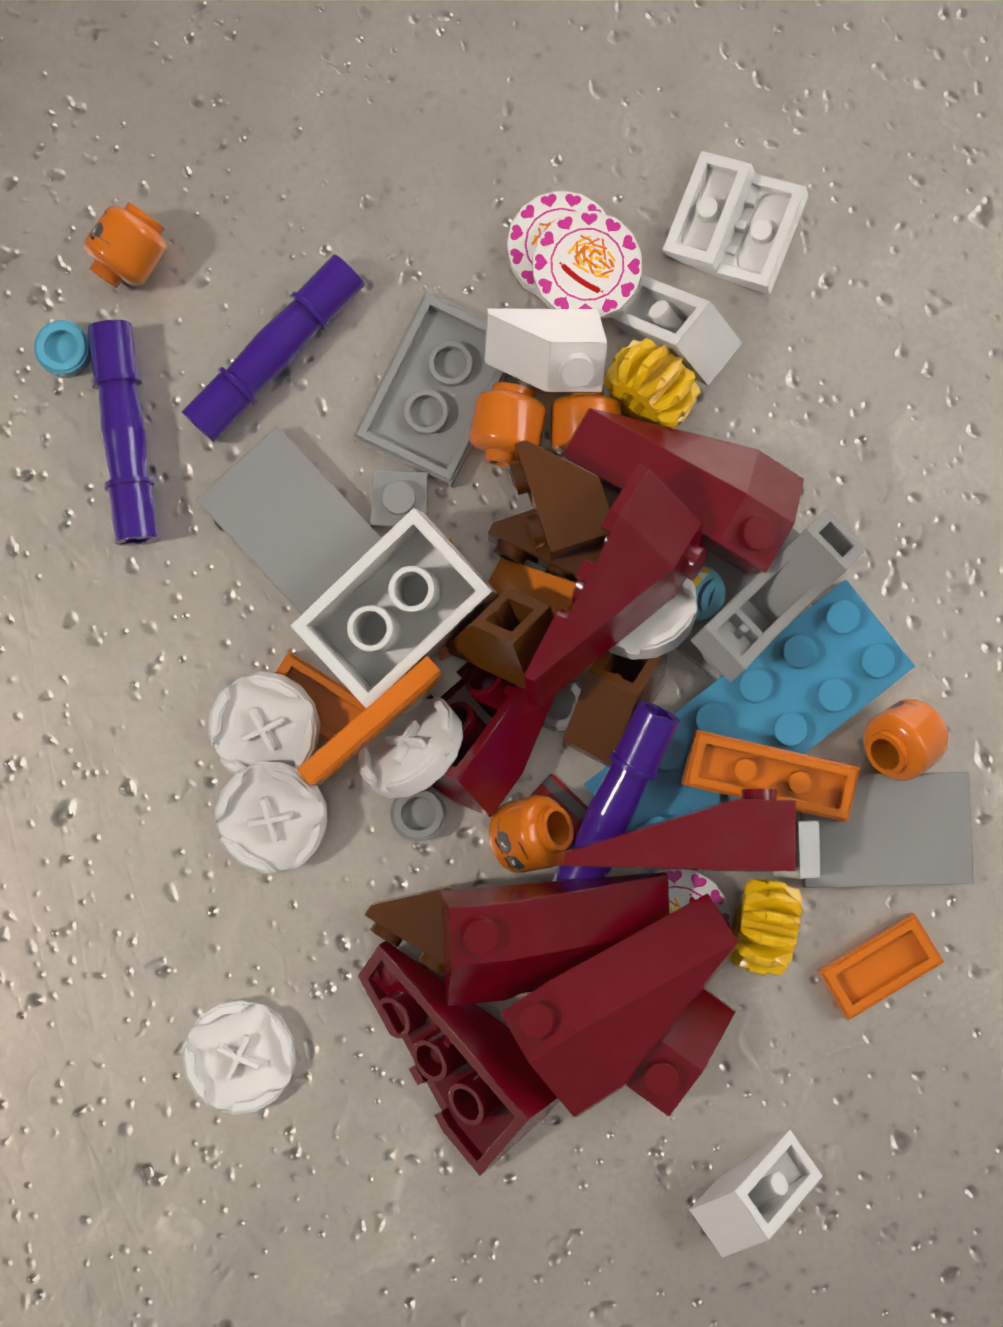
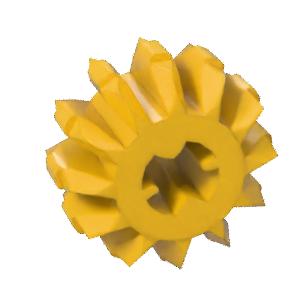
M648 338L642 341L633 340L627 347H623L612 359L613 363L606 370L607 374L603 382L610 391L609 397H613L621 403L622 414H628L633 419L675 428L677 425H681L691 413L690 410L701 393L698 384L694 382L696 376L693 371L687 369L682 364V358L675 357L670 353L668 346L658 347L653 340Z
M751 878L744 885L743 892L740 893L738 906L735 909V918L732 925V931L740 942L739 946L730 955L732 964L744 968L750 973L766 976V974L781 976L787 970L788 964L792 961L794 947L797 945L798 931L801 927L800 918L803 908L801 906L802 896L799 889L787 886L785 882L765 878V880Z

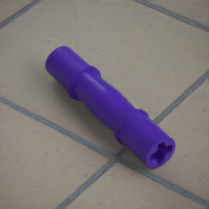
M333 254L297 292L294 291L290 295L292 301L253 337L228 368L225 369L221 366L217 370L219 373L182 410V414L214 443L251 404L254 405L257 402L255 396L293 361L321 328L326 331L329 328V323L365 286L360 276L343 259Z
M118 319L98 321L88 326L94 377L91 383L92 388L98 390L100 432L109 478L104 483V490L108 491L113 540L115 545L121 546L147 544L157 541L159 537L152 489L155 482L153 477L148 476L146 435L137 388L142 384V378L138 374L132 323Z
M646 701L638 702L616 750H612L609 758L612 764L590 801L574 842H571L566 850L626 832L648 781L655 780L658 775L657 768L680 724L678 717L658 705ZM559 866L552 881L600 878L608 874L611 868Z

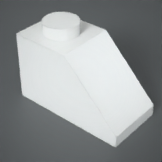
M641 275L633 299L617 315L610 317L615 325L634 340L642 341L648 338L653 340L658 347L668 346L670 353L675 357L682 358V364L694 372L695 380L705 385L711 383L742 344L710 301Z
M487 308L484 353L486 364L545 392H602L607 340L598 309Z
M789 1129L720 1176L689 1210L723 1258L769 1241L822 1178V1175Z

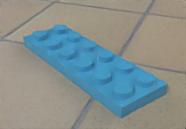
M847 580L841 582L790 622L732 682L722 675L674 713L679 718L680 724L657 768L658 775L655 780L648 781L626 832L723 801L742 799L681 784L693 729L805 754L916 667ZM606 766L584 783L592 796L597 791L609 767Z

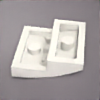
M701 151L662 251L665 255L695 269L770 295L808 199L807 188L756 174L750 163Z

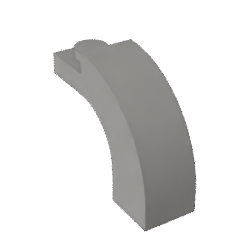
M826 509L774 558L766 573H759L690 641L701 651L704 659L710 666L719 670L732 682L790 622L846 572L866 549Z

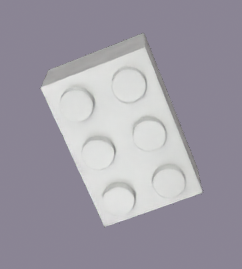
M413 508L290 626L363 706L367 708L426 656L432 658L499 593L423 512Z

